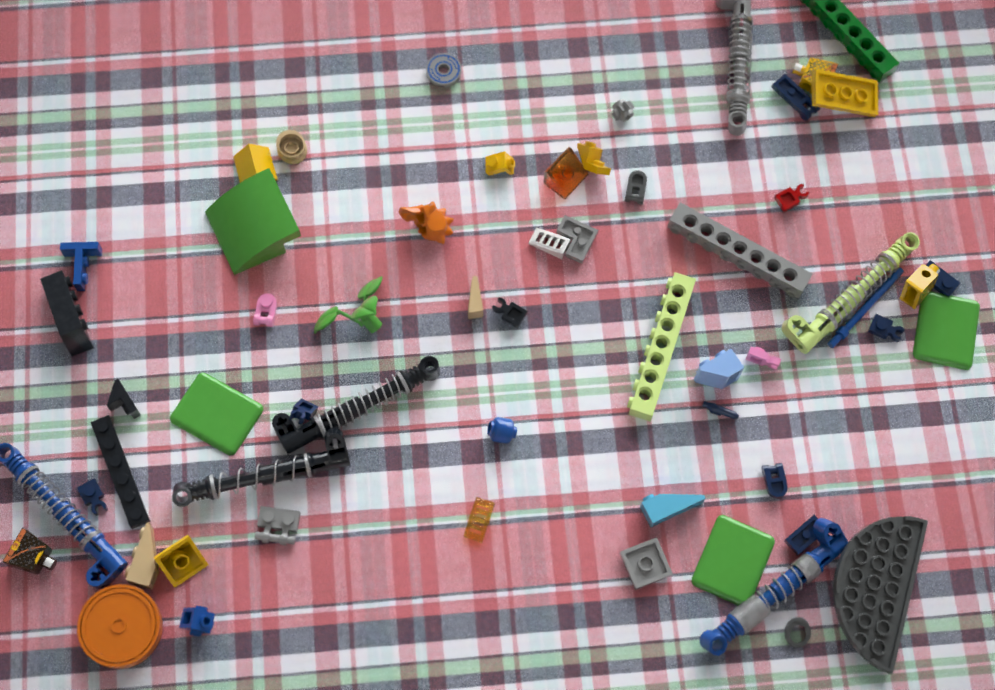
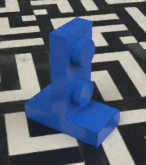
M99 242L60 243V251L64 257H75L74 287L77 291H85V285L88 284L86 267H89V256H102V247Z

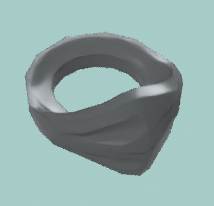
M802 617L791 619L785 627L787 643L793 647L806 645L811 637L809 623ZM796 625L803 626L806 632L804 640L799 643L793 642L790 638L791 630Z

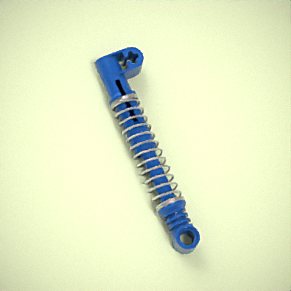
M1 443L0 462L16 477L15 480L19 486H22V488L29 486L27 494L34 492L32 499L39 497L37 504L45 502L42 509L50 507L47 514H52L53 520H58V525L64 526L63 531L68 530V536H73V541H78L79 547L85 553H90L97 560L86 573L88 584L99 589L109 586L125 570L128 562L105 540V535L101 530H96V525H91V520L86 519V515L81 514V510L76 509L75 504H70L71 500L65 498V494L60 493L59 488H55V484L50 482L49 477H45L44 472H40L38 466L28 462L16 447L9 443ZM10 450V456L5 458V453ZM39 473L43 474V478L38 477ZM48 479V483L45 484L43 480ZM53 484L54 487L50 489L48 486ZM54 489H58L59 493L55 494L53 492ZM62 494V495L64 496V498H63V499H60V498H59V495ZM102 567L110 573L108 576L101 570ZM98 574H100V578H101L100 581H97V580H98V577H97Z

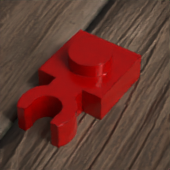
M799 184L794 191L789 187L774 196L775 201L783 212L799 205L801 202L799 199L803 200L808 197L809 191L806 193L800 192L804 184Z

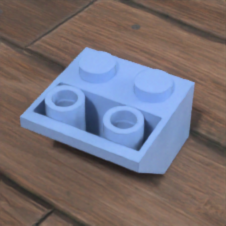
M732 349L728 351L722 350L715 355L714 359L710 361L706 359L698 365L699 368L696 371L694 381L695 383L723 389L739 379L744 366Z

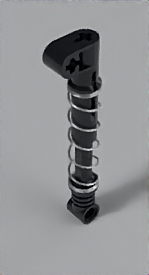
M338 428L328 429L324 435L327 450L315 454L308 452L304 453L302 457L295 455L293 459L284 461L277 459L275 463L267 465L259 463L256 470L246 472L243 468H240L238 475L228 477L226 473L221 472L219 479L215 478L212 474L202 479V482L200 480L197 483L193 481L192 484L184 481L178 482L173 487L172 501L176 506L185 507L194 502V499L196 501H199V498L204 500V497L211 500L219 499L220 492L233 490L235 494H238L241 487L251 485L256 490L259 483H262L263 486L269 484L275 486L277 482L286 480L293 482L294 478L307 475L309 478H312L320 472L351 466L344 434ZM332 438L337 439V449H334ZM186 492L187 496L180 497L178 493Z

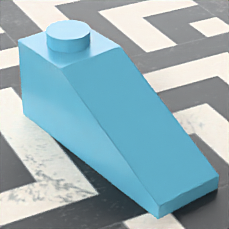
M651 494L642 499L643 502L640 508L651 528L703 504L706 498L704 495L658 494L654 496Z

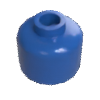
M495 417L493 421H489L487 435L490 436L493 442L508 444L512 438L516 437L517 427L514 426L512 419Z

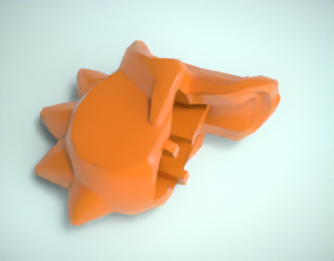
M434 201L427 205L400 207L398 211L401 218L406 222L414 221V224L419 229L418 233H421V236L428 241L445 244L446 236L454 233L449 227L454 219L445 216L446 208L437 209Z

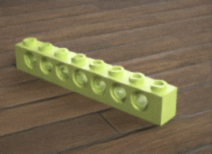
M674 272L673 278H668L666 288L669 291L667 295L663 294L660 305H663L662 312H657L655 322H658L657 328H652L649 338L653 340L651 346H646L644 356H647L646 362H641L638 373H641L640 380H635L632 390L636 392L634 397L630 396L627 408H630L628 415L651 422L694 288L695 278ZM673 293H679L681 297H675ZM673 309L676 314H670L667 310ZM662 326H668L671 330L665 331L662 329ZM663 343L665 348H659L656 344ZM651 360L659 361L660 365H653ZM652 377L655 382L649 383L645 378ZM645 394L649 399L642 400L639 395Z

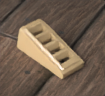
M473 276L471 281L468 319L483 317V305L477 276Z

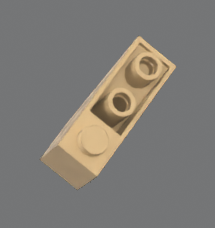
M146 522L145 527H142L139 533V544L133 549L131 566L128 565L126 568L125 580L129 584L153 590L159 573V566L153 558L157 555L154 530L151 524Z

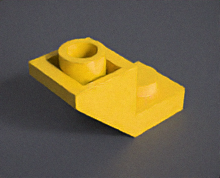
M586 141L585 144L577 143V149L585 170L595 174L610 175L611 168L604 166L605 163L600 161L603 149L596 147V143Z

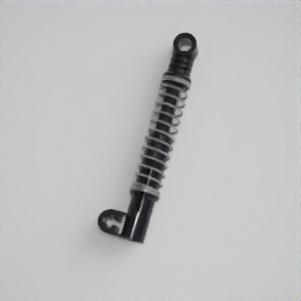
M426 356L421 359L417 367L413 366V369L409 368L408 371L400 370L396 372V378L392 374L393 381L389 382L385 378L387 384L382 386L378 382L380 388L375 389L372 385L374 391L370 393L365 388L367 393L365 396L362 397L361 393L358 392L360 398L358 396H351L352 399L348 401L345 399V403L341 405L338 403V406L335 408L331 406V410L328 412L324 410V414H317L318 417L316 415L311 417L309 422L297 428L293 421L289 419L290 416L288 414L279 413L272 419L275 433L287 455L317 439L322 440L328 429H340L343 425L347 427V423H354V419H361L362 415L367 416V409L374 412V405L381 409L380 402L387 405V398L394 402V395L401 398V391L407 395L415 388V384L418 386L420 385L419 382L421 384L424 383L423 380H436L440 375L438 360L433 356ZM429 366L434 367L433 370H425ZM282 424L286 426L288 433L285 434L281 426Z

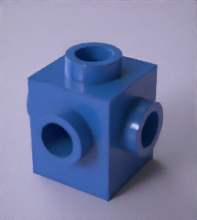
M203 606L183 608L179 628L188 630L190 635L201 637L202 634H211L215 613L208 612V608Z

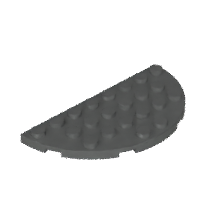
M889 517L878 520L861 529L843 549L838 559L833 579L834 606L843 633L862 658L887 674H893L928 524L927 520L917 517Z

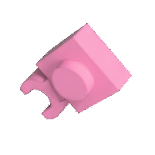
M750 347L745 359L761 366L767 365L774 370H777L781 361L778 357L769 356V353L760 347Z

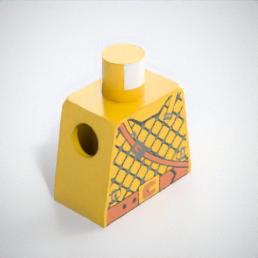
M810 58L807 66L796 63L792 73L802 77L798 86L812 94V71L819 69L836 72L838 63Z
M931 264L929 267L921 265L906 280L899 299L913 309H916L933 289L940 272L938 266L935 264Z

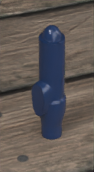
M704 401L702 407L715 415H724L732 419L739 418L737 412L715 403Z

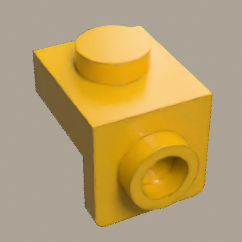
M505 151L485 156L486 174L489 176L501 172H507L509 175L514 174L515 161Z

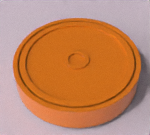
M124 584L108 586L91 596L83 606L77 622L78 640L84 652L98 664L111 669L130 668L146 660L158 646L163 629L162 615L155 601L143 590Z

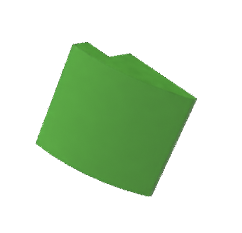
M270 168L234 186L205 211L234 275L286 253L284 243L301 236L300 230Z

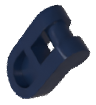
M777 463L775 466L770 467L769 465L762 466V474L768 494L774 499L782 498L788 490L783 464ZM771 474H777L778 478H772Z

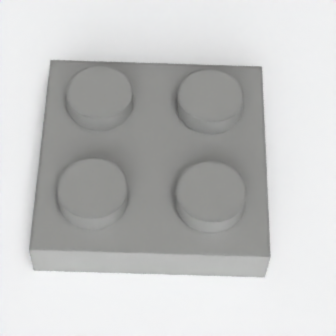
M657 537L619 553L635 590L673 575Z

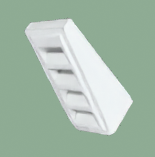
M536 228L528 244L562 260L571 239ZM538 235H542L540 241L537 242L536 239ZM545 238H548L547 243L543 244ZM552 240L555 241L553 247L550 246Z

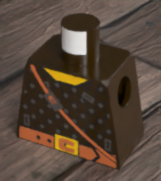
M23 527L2 561L12 568L34 574H39L43 567L52 571L57 564V560L50 557L52 549Z

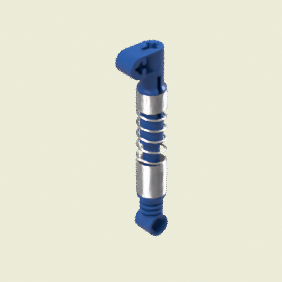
M825 518L816 520L813 525V532L820 545L812 552H806L794 561L791 566H788V571L785 573L780 572L781 576L778 579L773 578V583L769 586L765 585L767 590L765 593L761 594L757 591L758 596L753 594L746 599V601L732 610L726 616V620L715 629L704 631L700 637L701 647L715 656L723 654L727 649L728 643L736 637L748 633L749 630L771 614L770 607L778 609V601L785 603L788 596H794L795 590H801L804 583L809 584L823 572L824 567L838 557L848 543L841 527L837 523ZM775 602L777 603V607H773L772 605Z

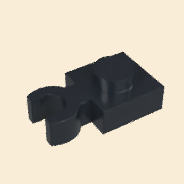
M499 297L498 303L502 304V306L496 307L493 305L492 310L498 314L503 313L501 319L518 329L527 316L528 311L514 302L507 305L506 301Z

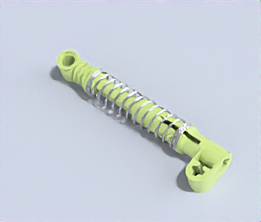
M908 232L898 238L888 250L878 254L875 258L876 262L871 261V266L865 267L866 271H861V276L856 275V280H851V285H846V290H841V295H836L837 299H832L831 304L826 305V309H821L810 325L801 316L794 315L783 322L781 327L783 334L800 352L807 354L829 332L835 331L838 325H841L843 320L848 318V315L857 310L858 306L862 305V301H866L867 296H871L872 292L882 285V282H886L887 278L897 271L899 264L918 248L920 244L919 237L915 233ZM801 329L803 332L797 336L796 333Z

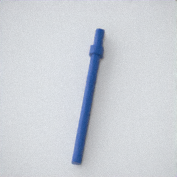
M899 267L896 272L892 273L891 277L878 288L844 326L839 327L835 332L836 335L827 343L830 348H834L841 339L844 340L849 335V331L904 273L902 268Z

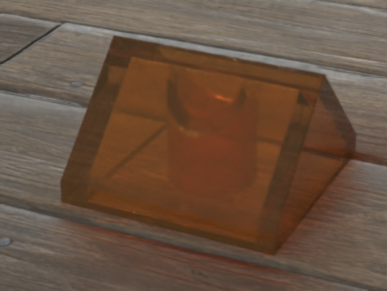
M568 147L544 172L543 183L561 198L566 199L589 174L572 148Z

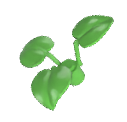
M380 276L361 288L358 298L363 299L364 302L352 315L338 310L337 306L325 311L317 320L314 333L316 334L317 331L329 326L337 315H343L358 323L361 327L365 326L370 333L376 332L382 326V322L375 316L378 298L375 295L369 296L374 294L379 288L383 277Z

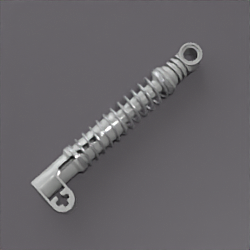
M716 0L718 8L733 10V15L730 18L731 36L729 37L731 40L729 52L731 54L728 56L731 59L728 62L731 65L728 67L730 71L728 77L730 78L728 79L729 85L727 86L729 89L727 92V103L729 104L728 130L731 134L738 136L746 131L747 104L750 102L749 93L751 90L749 87L751 85L750 68L753 36L751 0ZM734 79V83H730L729 80ZM734 85V89L731 90L729 86Z

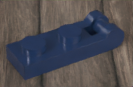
M786 74L772 84L771 88L792 106L804 121L809 120L813 113L815 114L820 110V107L812 106V98Z

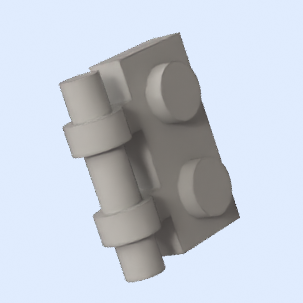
M261 506L257 526L265 529L264 532H255V539L262 540L263 543L271 541L278 542L280 545H295L296 537L289 536V531H298L300 511ZM271 530H282V534H271Z

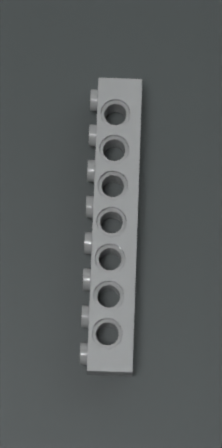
M681 202L669 220L667 227L673 233L681 234L691 243H697L703 246L706 251L716 253L721 259L734 263L741 270L749 271L754 277L769 282L774 288L784 290L791 297L799 299L812 276L811 272ZM690 223L693 227H688L685 224ZM701 232H707L709 236H704ZM718 241H724L726 245H721ZM734 250H740L742 254H738ZM751 259H757L759 263H754ZM771 267L775 269L776 272H771L768 270V268ZM788 276L792 281H787L784 277Z

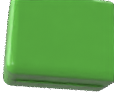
M930 291L919 306L913 347L914 358L969 370L973 364L980 310L979 303L975 300L951 295L948 297L942 293Z
M202 372L197 375L172 412L170 421L172 424L231 456L236 454L261 416L263 406L209 374Z
M726 515L718 516L692 576V584L697 588L739 606L755 594L774 547L775 539L767 533Z

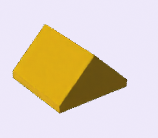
M247 144L233 156L240 183L270 168L275 181H278L269 147Z
M186 535L153 557L174 588L209 565L189 535Z

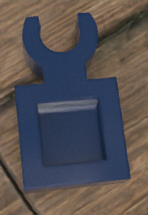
M875 314L868 333L882 339L890 336L893 341L899 342L901 337L897 336L895 332L902 334L905 329L901 326L894 327L892 326V320Z
M301 398L293 406L289 419L297 418L299 419L298 424H303L304 419L310 420L317 413L319 406Z
M95 478L77 487L85 505L89 506L92 504L91 511L95 516H98L96 511L98 506H103L105 511L108 510L107 505L100 500L105 496Z

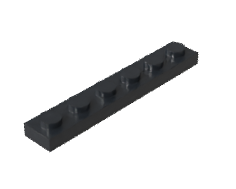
M107 415L90 422L130 528L134 529L146 524V522H150L111 417Z

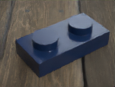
M930 260L926 264V266L929 267L931 264L935 263ZM938 266L940 272L933 288L949 297L959 286L960 282Z
M815 515L784 540L797 556L817 540L813 532V525L818 520Z

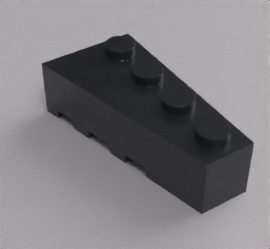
M61 270L41 278L40 280L59 335L71 356L73 357L93 349L94 347L87 332L89 329L88 325L81 316L83 311L80 305L76 303L78 298L75 291L71 290L73 284L70 277H65Z

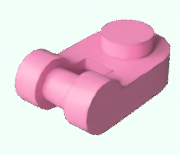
M263 294L259 297L253 325L260 326V324H264L267 327H273L277 301L272 294ZM262 313L268 314V317H262Z

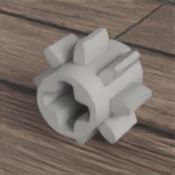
M621 99L612 106V116L616 121L626 122L634 115V106L630 100L624 101Z

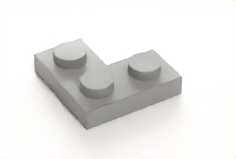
M564 215L556 233L572 240L565 256L582 264L598 234V230Z

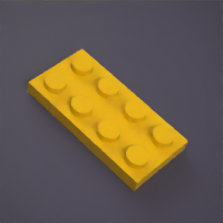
M815 69L812 71V106L875 117L878 115V81Z

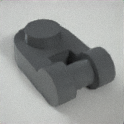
M637 170L629 175L625 202L636 201L637 204L643 205L647 176L644 172ZM632 189L638 190L639 194H633Z

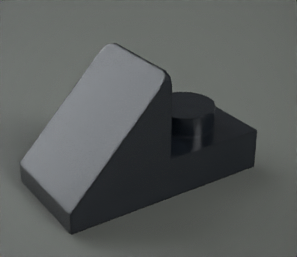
M117 378L114 380L107 407L110 411H113L122 406L127 415L131 414L135 419L141 414Z

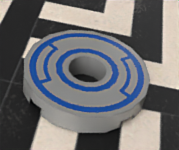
M439 53L428 60L426 76L433 85L450 87L455 85L461 77V64L455 56L448 53ZM441 68H447L449 70L447 73L439 72Z

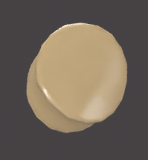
M286 130L279 134L276 140L279 157L289 164L302 162L307 155V146L302 135L295 130Z

